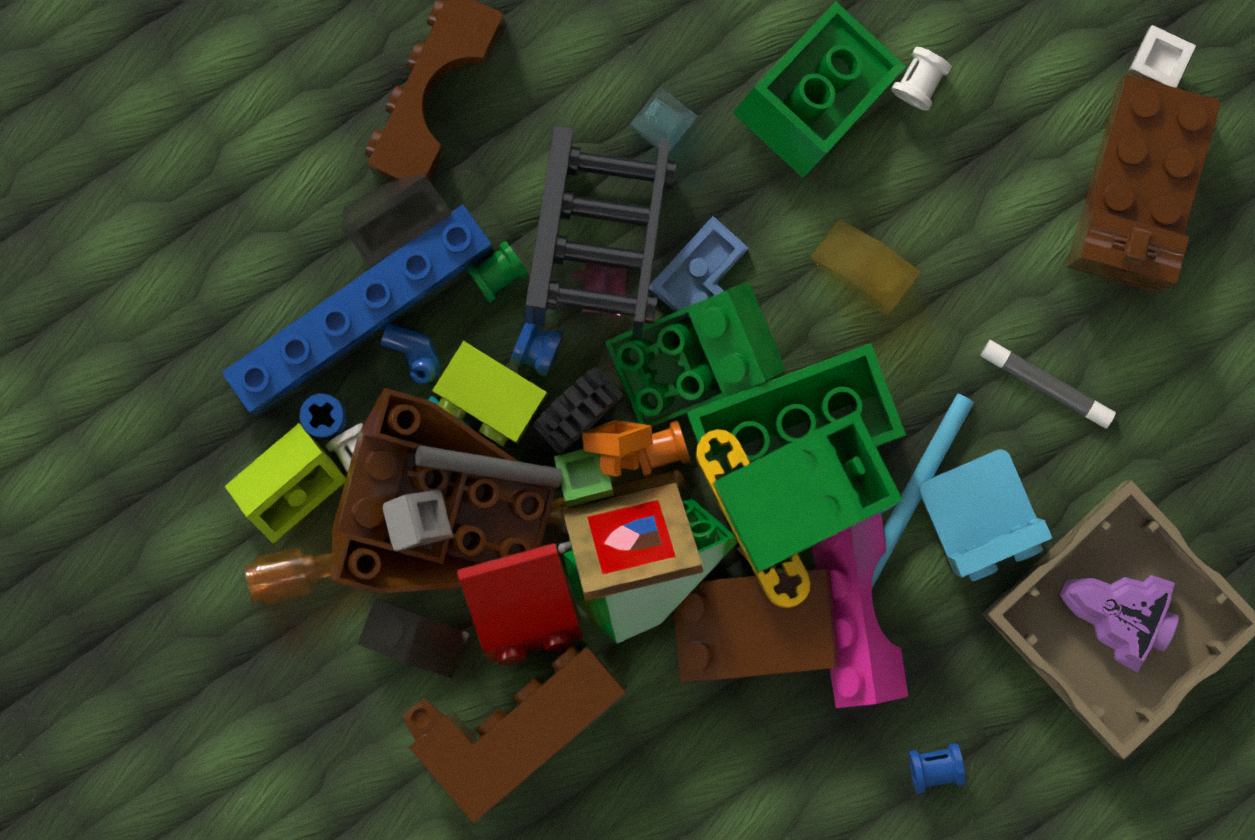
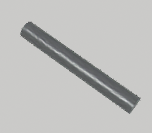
M421 445L418 447L415 457L416 465L554 488L559 487L562 479V471L559 468Z

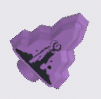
M1152 575L1143 582L1123 577L1112 584L1095 578L1066 579L1058 595L1075 616L1093 624L1097 640L1114 650V660L1136 673L1142 667L1152 648L1160 652L1166 650L1172 640L1179 620L1178 615L1168 611L1175 582Z

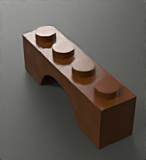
M437 0L427 20V25L432 27L425 44L417 42L406 65L407 69L412 70L404 88L397 85L393 90L385 109L391 116L383 131L379 129L374 131L366 147L365 155L370 157L367 165L371 171L424 195L444 153L440 143L427 128L425 108L429 93L435 83L453 69L468 65L485 66L505 24L503 13L475 0Z

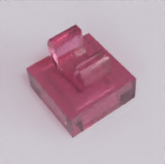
M586 263L585 271H574L571 279L585 281V290L625 295L627 269ZM583 309V312L592 314L624 317V315Z

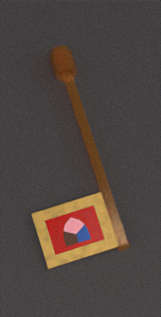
M672 467L670 472L612 485L613 496L570 507L566 506L564 497L552 501L547 523L565 519L586 601L704 572L680 496L685 489V479L682 472L676 467ZM296 547L255 557V563L244 565L246 582L252 602L264 600L265 604L268 605L312 594L311 584L319 582V578L331 575L332 553L313 557V554L304 556L302 548Z

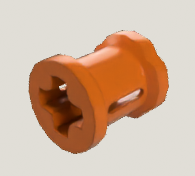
M678 421L671 422L670 428L652 434L653 445L637 450L644 477L651 475L652 469L669 463L681 461L683 464L691 462Z

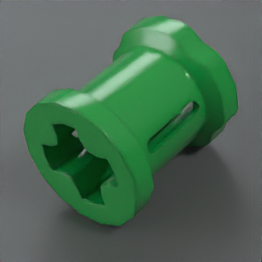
M506 240L499 244L500 250L477 266L470 264L466 267V270L489 303L496 299L495 294L517 278L524 280L530 276Z

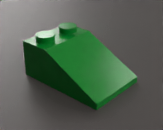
M835 1L754 86L732 113L795 172L804 178L906 66Z

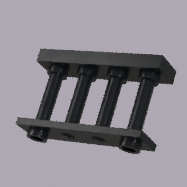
M554 125L526 299L525 323L545 326L547 309L556 310L557 305L635 316L632 338L642 340L644 323L654 324L658 295L648 294L663 188L673 190L677 161L668 160L670 142L660 141L657 163L581 152V147L572 146L573 128ZM578 171L654 182L651 207L574 196V191L566 190L568 175L577 176ZM571 216L648 226L644 252L567 241V236L559 235L561 219L570 220ZM564 260L641 271L638 297L560 286V281L552 280L554 264L563 265Z

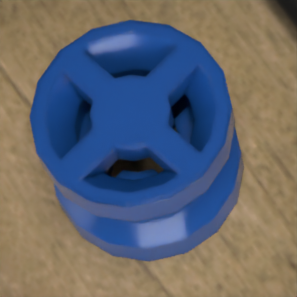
M525 323L514 348L510 364L517 367L528 365L535 369L537 375L546 378L564 333L555 329L547 332L540 329L536 324Z

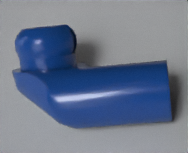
M388 322L382 336L381 345L405 354L411 370L409 374L414 382L422 385L431 383L438 377L441 364L431 338L425 334Z

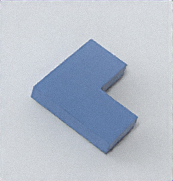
M712 216L649 285V290L658 295V298L674 312L723 292L724 290L717 283L749 248ZM688 312L680 315L683 319L690 317Z

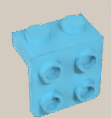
M998 449L937 475L923 482L920 486L922 501L955 575L960 577L969 575L971 581L984 578L999 570L996 562L1013 555L1016 562L1030 558L1043 551L1042 542L1052 539L1045 520L1036 518L1012 459L1005 450Z

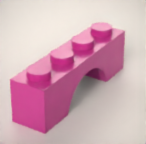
M881 514L812 546L815 570L829 569L839 661L838 668L830 669L836 708L878 704L908 697L901 648L891 643L882 632L875 616L872 601L874 570L879 559L886 552Z

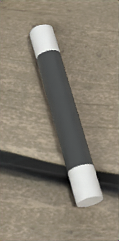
M992 340L988 341L980 355L1105 429L1108 428L1116 412Z

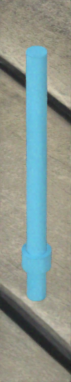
M957 393L901 495L903 501L895 505L883 527L886 552L879 559L875 567L872 587L922 499L920 495L921 484L934 477L974 404L972 400Z

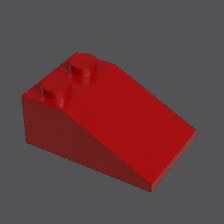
M555 543L457 570L483 652L489 663L497 661L498 665L515 664L524 660L528 652L545 648L546 652L562 651L573 646V640L583 638L569 584Z

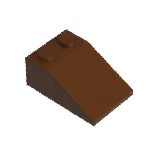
M829 569L807 571L810 580V591L804 601L791 608H782L773 604L766 596L756 576L701 581L673 610L680 682L838 668L839 661ZM785 573L777 574L780 582L774 586L776 594L786 593L790 599L797 597L795 588L801 584L797 575L789 578Z

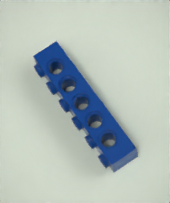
M463 204L221 373L249 413L257 416L382 329L388 322H392L466 270L467 266L475 264L493 251L492 244Z

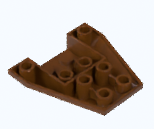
M384 388L358 434L332 528L331 581L379 594L461 588L457 570L540 548L556 488L416 465L415 457L420 445L511 461L517 460L436 403ZM441 490L453 538L409 549L394 550L383 512V504L407 494Z

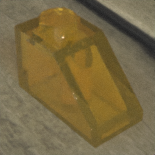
M840 219L810 257L812 261L886 316L894 309L921 273L882 242Z

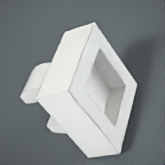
M1151 25L1128 72L1143 79L1176 88L1196 45Z

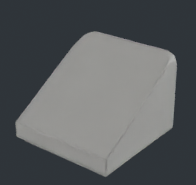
M441 490L407 494L383 504V512L392 547L396 551L453 538Z

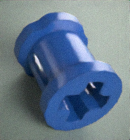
M316 394L304 401L300 409L299 418L301 425L307 433L319 439L335 438L343 432L347 425L346 408L339 400L328 394ZM332 405L334 409L330 415L335 422L331 427L321 424L316 429L314 424L318 418L313 414L315 408L319 406L327 409Z
M957 743L949 744L948 749L919 754L917 750L908 751L910 773L916 794L924 793L926 787L955 783L957 786L966 784L963 759Z

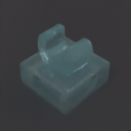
M659 87L632 120L630 127L658 149L660 141L670 142L669 155L695 123L698 116L662 87Z

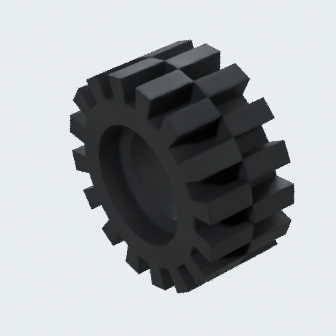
M595 366L583 377H580L562 396L556 399L534 422L532 427L560 455L574 445L579 438H582V432L593 428L618 403L623 394Z

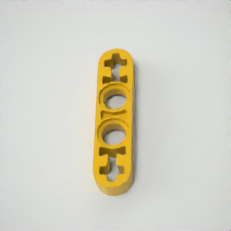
M726 430L708 432L697 445L696 459L760 585L768 599L778 607L791 608L799 605L806 599L810 591V580L798 554L790 557L791 562L781 564L789 578L797 575L800 579L801 584L795 588L797 597L790 599L786 593L777 595L774 586L780 581L775 569H771L768 574H765L763 571L756 572L712 484L716 481L715 477L724 475V471L717 460L708 462L705 458V455L711 449L710 441L716 440L720 446L729 444L732 451L727 454L726 459L731 470H734L739 464L742 467L750 464L745 452L736 437Z

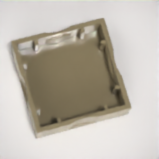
M1132 480L1121 482L982 613L989 623L1114 756L1125 759L1167 720L1193 687L1221 669L1255 636V611L1218 572L1204 564L1192 552L1180 531ZM1152 575L1175 582L1168 611L1178 615L1179 620L1168 647L1164 652L1152 648L1138 673L1114 660V650L1097 640L1093 624L1075 616L1058 596L1064 580L1095 578L1112 584L1123 577L1143 582Z

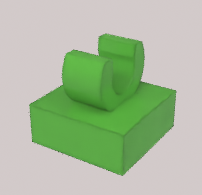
M584 449L554 456L556 467L562 471L561 487L567 507L614 495L609 475L602 474L600 470L601 454L586 452Z

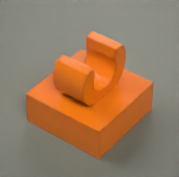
M614 420L582 432L584 451L601 454L600 470L605 475L620 476L621 468L638 469L639 454L637 450L653 445L651 425Z

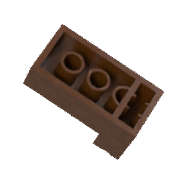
M1129 74L1117 84L1068 259V268L1155 293H1161L1177 284L1190 238L1184 234L1220 108V100Z
M575 645L565 651L551 664L556 671L555 674L544 683L536 676L515 694L513 698L517 701L518 705L505 715L499 708L475 729L481 736L478 740L453 710L445 716L426 698L415 704L402 717L416 740L409 748L473 824L626 693L624 686L589 645L581 651Z

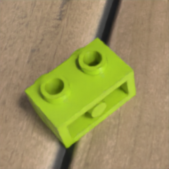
M465 341L462 342L432 390L441 397L437 405L461 421L466 413L483 423L479 432L501 446H504L508 439L516 444L519 443L548 396L546 391Z
M298 423L225 485V488L245 516L272 543H275L344 484L346 477L326 451Z

